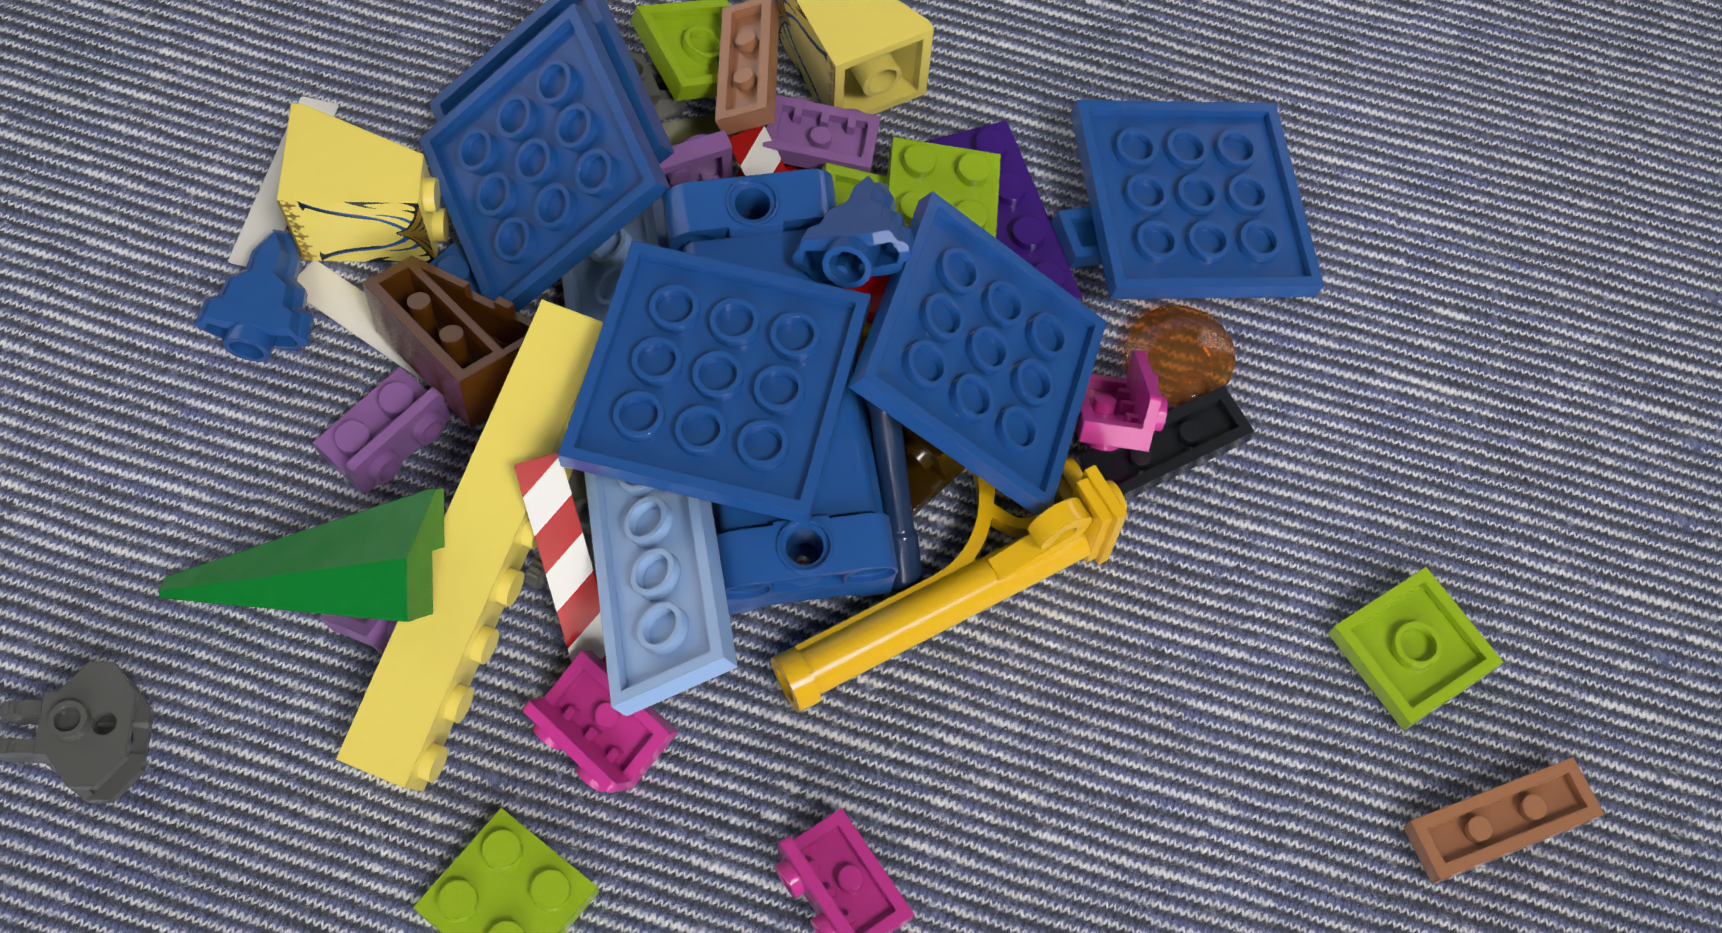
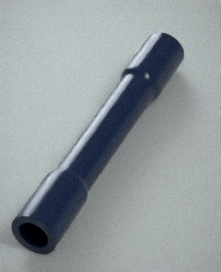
M866 400L871 416L883 513L890 518L898 573L891 590H906L922 582L923 574L918 533L913 523L903 428L899 421Z

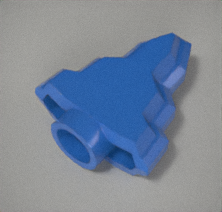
M867 176L853 188L849 199L845 203L830 209L820 224L807 229L801 243L792 256L793 263L796 268L805 271L815 281H831L843 288L853 289L861 287L870 277L894 274L902 269L903 263L912 254L914 241L912 230L905 227L903 215L895 212L896 204L894 197L886 184L875 182Z
M273 229L252 250L246 269L227 277L219 295L205 299L194 322L198 329L223 339V347L236 357L253 362H263L270 359L273 349L300 350L302 347L309 346L314 319L305 310L308 294L305 288L297 281L302 263L291 232Z

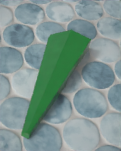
M430 488L168 575L159 589V598L410 622L433 614L432 551L445 547L444 488Z

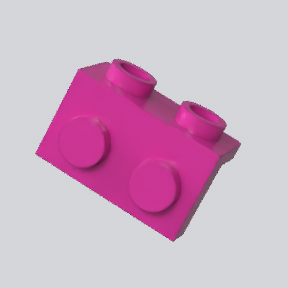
M1133 350L1126 379L1091 374L1076 424L1079 442H1084L1090 447L1101 451H1115L1118 448L1149 452L1154 431H1162L1168 405L1167 398L1161 396L1158 388V374L1152 371L1145 351Z
M592 650L581 651L544 698L530 699L522 708V711L535 723L532 729L536 736L548 746L556 750H563L578 764L576 772L587 785L599 792L615 793L633 789L678 733L652 706L627 717L611 707L607 665Z
M842 808L797 838L792 839L788 835L778 842V857L781 861L774 865V868L791 896L796 899L804 894L816 912L817 916L810 920L816 933H893L913 919V911Z

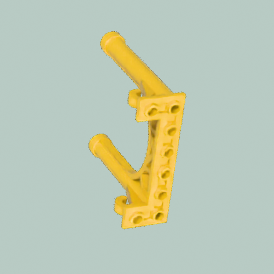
M867 322L865 323L857 351L858 360L872 324ZM1068 457L1065 461L1052 507L1039 515L1018 518L995 505L996 488L972 472L977 495L976 522L967 544L954 561L940 572L771 658L773 671L789 703L797 713H800L821 702V694L1084 559L1085 563L1095 559L1098 565L1106 562L1111 555L1128 515L1126 512V501L1119 487L1112 480L1106 481L1096 465L1085 469L1083 473L1077 462L1073 458ZM990 526L1010 537L1019 538L978 559L985 545Z

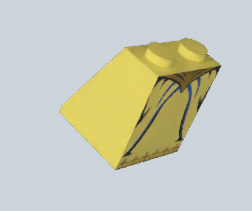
M778 0V7L780 9L778 38L816 103L844 109H857L863 113L874 115L926 94L934 28L929 20L901 1Z
M291 103L277 202L303 261L401 262L410 256H414L427 263H431L438 257L439 242H447L449 215L446 208H439V180L437 177H430L424 154L305 104Z

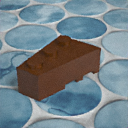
M410 256L362 282L375 330L431 388H436L443 395L444 402L470 429L487 420L533 319L517 312L513 302L500 296L495 301L471 290L470 282L414 256Z

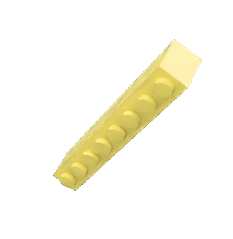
M543 299L541 300L445 514V547L432 551L433 614L410 622H397L336 760L400 787L424 792L428 782L433 783L440 775L448 756V748L444 746L453 723H460L470 708L474 695V690L470 687L479 664H486L495 651L499 639V630L495 629L505 605L509 607L516 601L524 582V572L520 570L530 548H537L514 465L559 452L604 322ZM564 467L569 481L573 469Z

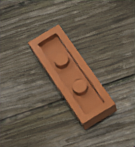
M748 0L722 9L715 122L720 131L725 130L727 135L775 123L780 13L775 0Z
M1572 757L1411 820L1403 828L1431 884L1434 885L1594 821L1604 815V812L1577 762Z

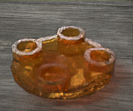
M1185 305L1162 306L1145 313L1131 327L1124 346L1126 356L1124 363L1125 375H1127L1133 350L1145 351L1152 371L1158 374V388L1161 396H1165L1167 402L1177 404L1178 406L1223 385L1226 386L1231 380L1236 364L1234 344L1223 325L1206 312Z

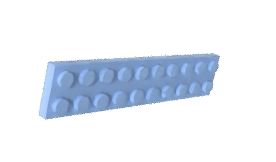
M662 197L562 277L565 308L604 322L632 240L667 248ZM584 472L611 707L627 717L738 667L712 505L710 501Z

